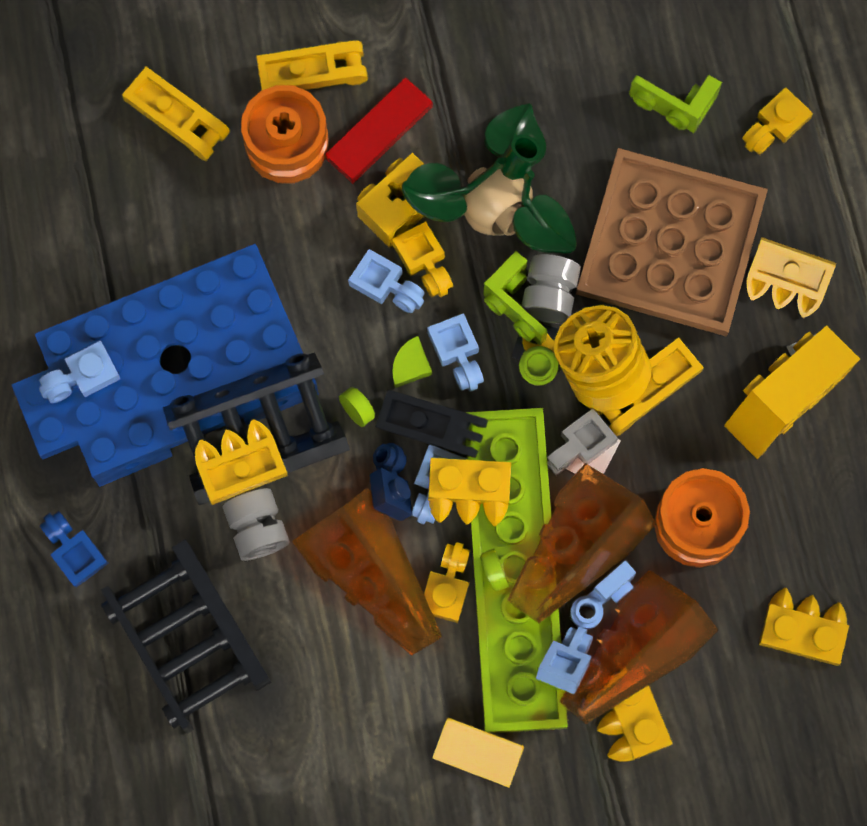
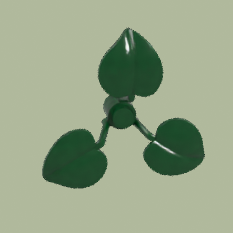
M524 104L508 109L496 116L488 124L484 133L486 147L492 154L501 158H497L492 166L467 186L460 188V179L452 169L439 163H428L419 166L401 185L404 197L418 213L434 221L451 222L462 217L467 210V204L462 195L469 194L497 170L501 169L503 175L511 180L524 179L521 202L525 207L517 209L512 218L513 229L520 241L529 248L539 252L571 253L576 249V235L564 208L547 195H538L532 201L529 198L531 181L535 177V173L531 169L543 159L546 153V142L535 119L532 104Z

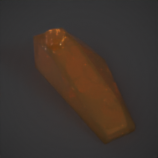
M586 463L559 491L554 502L556 509L549 523L544 524L539 533L541 540L532 557L527 558L508 598L510 604L537 623L542 622L627 557L656 525L644 499Z
M368 487L292 540L316 575L325 582L329 579L347 593L344 598L353 606L359 603L374 616L375 625L411 656L442 637L393 523L388 515L373 508L372 493Z
M650 569L618 603L615 610L619 614L611 628L603 629L597 638L600 646L593 658L590 659L588 669L575 694L565 691L559 701L563 707L585 724L689 661L718 631L696 600Z

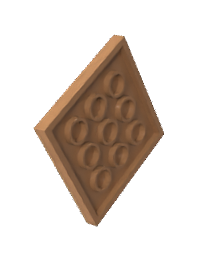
M618 148L576 294L727 337L768 189Z

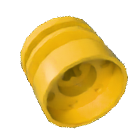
M604 305L586 307L572 314L560 326L554 340V354L579 402L589 409L593 408L594 410L607 412L622 409L635 402L643 394L651 378V364L641 344L636 328L627 314L616 307Z

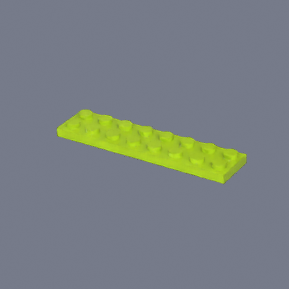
M543 408L465 412L488 420L486 428H479L471 424L469 431L483 435L481 443L466 439L465 446L478 450L476 459L466 456V460L511 462L510 498L504 518L497 526H493L487 519L483 504H481L477 516L471 522L485 732L504 733L567 729L565 691L536 679L539 666L552 642L561 643ZM493 548L497 552L509 583V587L499 591L493 590L480 558L481 553Z

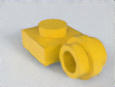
M785 87L759 111L757 118L764 126L757 122L745 133L742 138L746 142L745 148L750 152L755 151L758 155L762 154L775 140V137L771 135L773 133L785 143L811 119L813 112Z
M425 221L392 238V245L410 276L425 269L427 274L422 276L421 279L428 294L431 297L436 295L442 297L448 294V289L453 287L451 278L443 266L439 268L434 266L435 263L445 259V252L427 222Z
M456 542L455 546L451 544L446 545L441 567L448 569L445 576L430 572L419 612L455 623L459 622L469 587V582L455 578L456 571L465 572L470 550L463 548L464 544Z

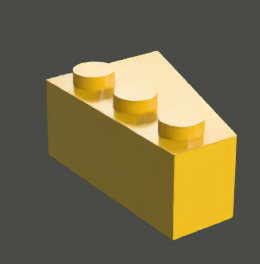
M827 325L815 336L810 331L806 333L794 345L793 349L796 352L791 357L783 353L768 368L771 374L764 379L760 374L754 378L743 390L747 397L724 425L756 459L767 451L768 447L780 434H785L799 417L808 409H812L845 378L860 360Z

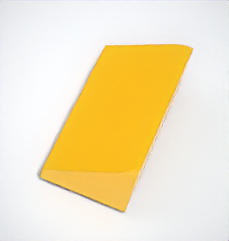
M447 718L432 759L510 788L524 746Z

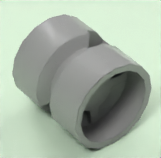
M539 254L533 256L527 281L532 286L525 288L521 307L537 321L555 324L564 323L571 316L574 297L570 292H572L573 288L577 287L581 268L579 264L571 259L556 255Z
M258 489L244 493L229 500L222 506L230 529L237 530L238 532L233 539L242 561L254 560L283 549L290 543L282 520L275 519V515L279 511L271 489Z

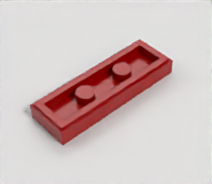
M405 77L325 154L326 160L354 184L433 107V101Z

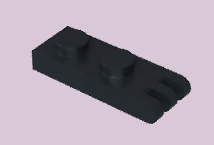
M388 389L375 427L476 459L478 450L470 446H464L466 439L481 443L483 435L469 431L471 424L479 428H486L488 420Z

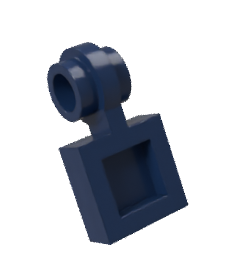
M394 443L382 444L377 447L373 454V463L377 470L369 474L373 508L401 522L412 516L411 490L408 481L397 476L404 469L407 459L400 446Z

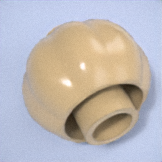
M482 167L474 171L470 175L468 183L470 184L487 169ZM499 169L469 194L464 195L467 204V210L464 215L469 225L477 232L491 236H510L515 234L512 218L517 209L525 207L521 202L524 179L511 180L505 177L501 169ZM530 187L529 198H530V200L532 201V200H533V191H532V188Z

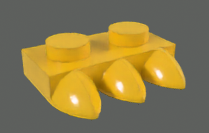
M761 237L748 272V295L751 300H755L761 297L772 284V299L776 309H780L789 304L796 293H798L799 313L802 318L808 317L821 305L836 263Z
M254 419L251 420L247 433L249 445H246L243 439L233 431L225 430L221 441L222 455L210 443L199 440L195 451V461L212 505L288 476L273 435L261 422Z
M431 458L428 500L434 519L438 523L445 520L452 509L453 502H456V509L460 518L468 525L477 516L480 505L483 504L487 519L493 526H497L504 518L509 505L511 462Z
M783 588L770 600L759 645L839 666L849 629L846 612L842 604L838 602L830 607L824 614V617L821 618L819 605L814 595L804 599L795 611L793 610V601L788 589Z
M642 668L603 682L588 697L586 704L592 708L613 709L601 719L597 731L606 735L623 734V737L618 739L610 748L607 754L608 758L623 762L632 761L673 744Z

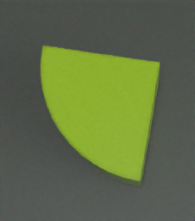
M418 336L406 342L395 357L393 363V382L395 388L432 375V370Z

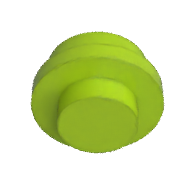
M535 346L529 348L521 356L519 362L520 373L524 380L532 385H546L558 373L559 364L555 354L546 347Z

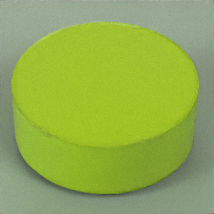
M350 387L339 395L342 407L360 427H364L375 418L373 407L357 388Z
M495 548L481 553L480 558L493 590L499 591L509 587L506 574Z

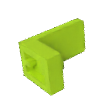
M636 75L631 83L629 95L633 97L634 102L641 108L648 111L655 110L665 116L666 120L675 128L680 130L687 129L695 133L718 97L722 82L708 75L702 86L695 84L692 87L685 102Z
M515 251L484 283L483 295L486 297L484 302L495 314L501 316L504 313L515 323L513 328L523 339L528 342L533 339L541 345L546 340L547 329L507 294L508 291L511 294L517 292L527 280L525 274L528 261Z

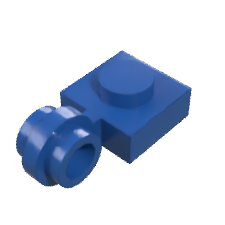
M60 511L54 515L48 513L43 517L45 521L39 525L42 531L53 544L59 540L63 544L50 555L74 587L77 588L109 564L84 530L73 538H69L67 534L73 531V528Z

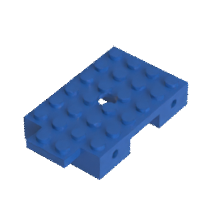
M255 243L35 333L48 370L11 385L42 460L80 445L90 473L98 486L101 487L173 457L170 449L188 441L182 426L172 430L168 427L163 407L170 405L174 399L184 395L195 396L281 365L291 356L301 354L303 351ZM99 341L102 342L121 378L120 380L87 397H84L78 384L70 387L72 390L71 395L62 401L50 403L48 398L42 397L39 391L41 387L39 380L44 375L54 370H61L63 375L70 374L71 371L65 358ZM174 345L185 347L191 354L188 368L178 374H172L169 371L163 370L160 365V357L163 351ZM312 378L317 395L319 396L317 383L315 379ZM297 384L274 392L280 411L303 402ZM259 398L236 406L239 417L244 419L246 426L253 419L259 421L266 418ZM221 412L198 420L203 435L225 426Z

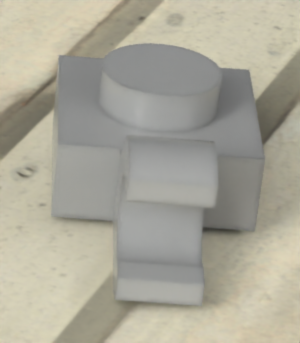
M592 408L562 431L561 437L566 443L547 457L549 460L547 465L555 475L564 471L578 457L587 466L616 444L618 438Z

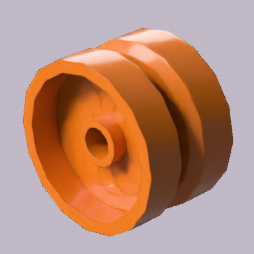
M276 85L260 91L248 102L242 115L241 133L251 166L262 177L276 183H296L310 178L322 167L325 154L328 152L327 122L320 102L312 94L294 85Z
M702 468L683 473L671 482L656 508L654 528L658 543L668 556L682 565L701 568L719 563L732 553L748 528L750 509L746 494L735 480L720 471ZM697 514L703 515L706 518L705 521H700L696 517Z

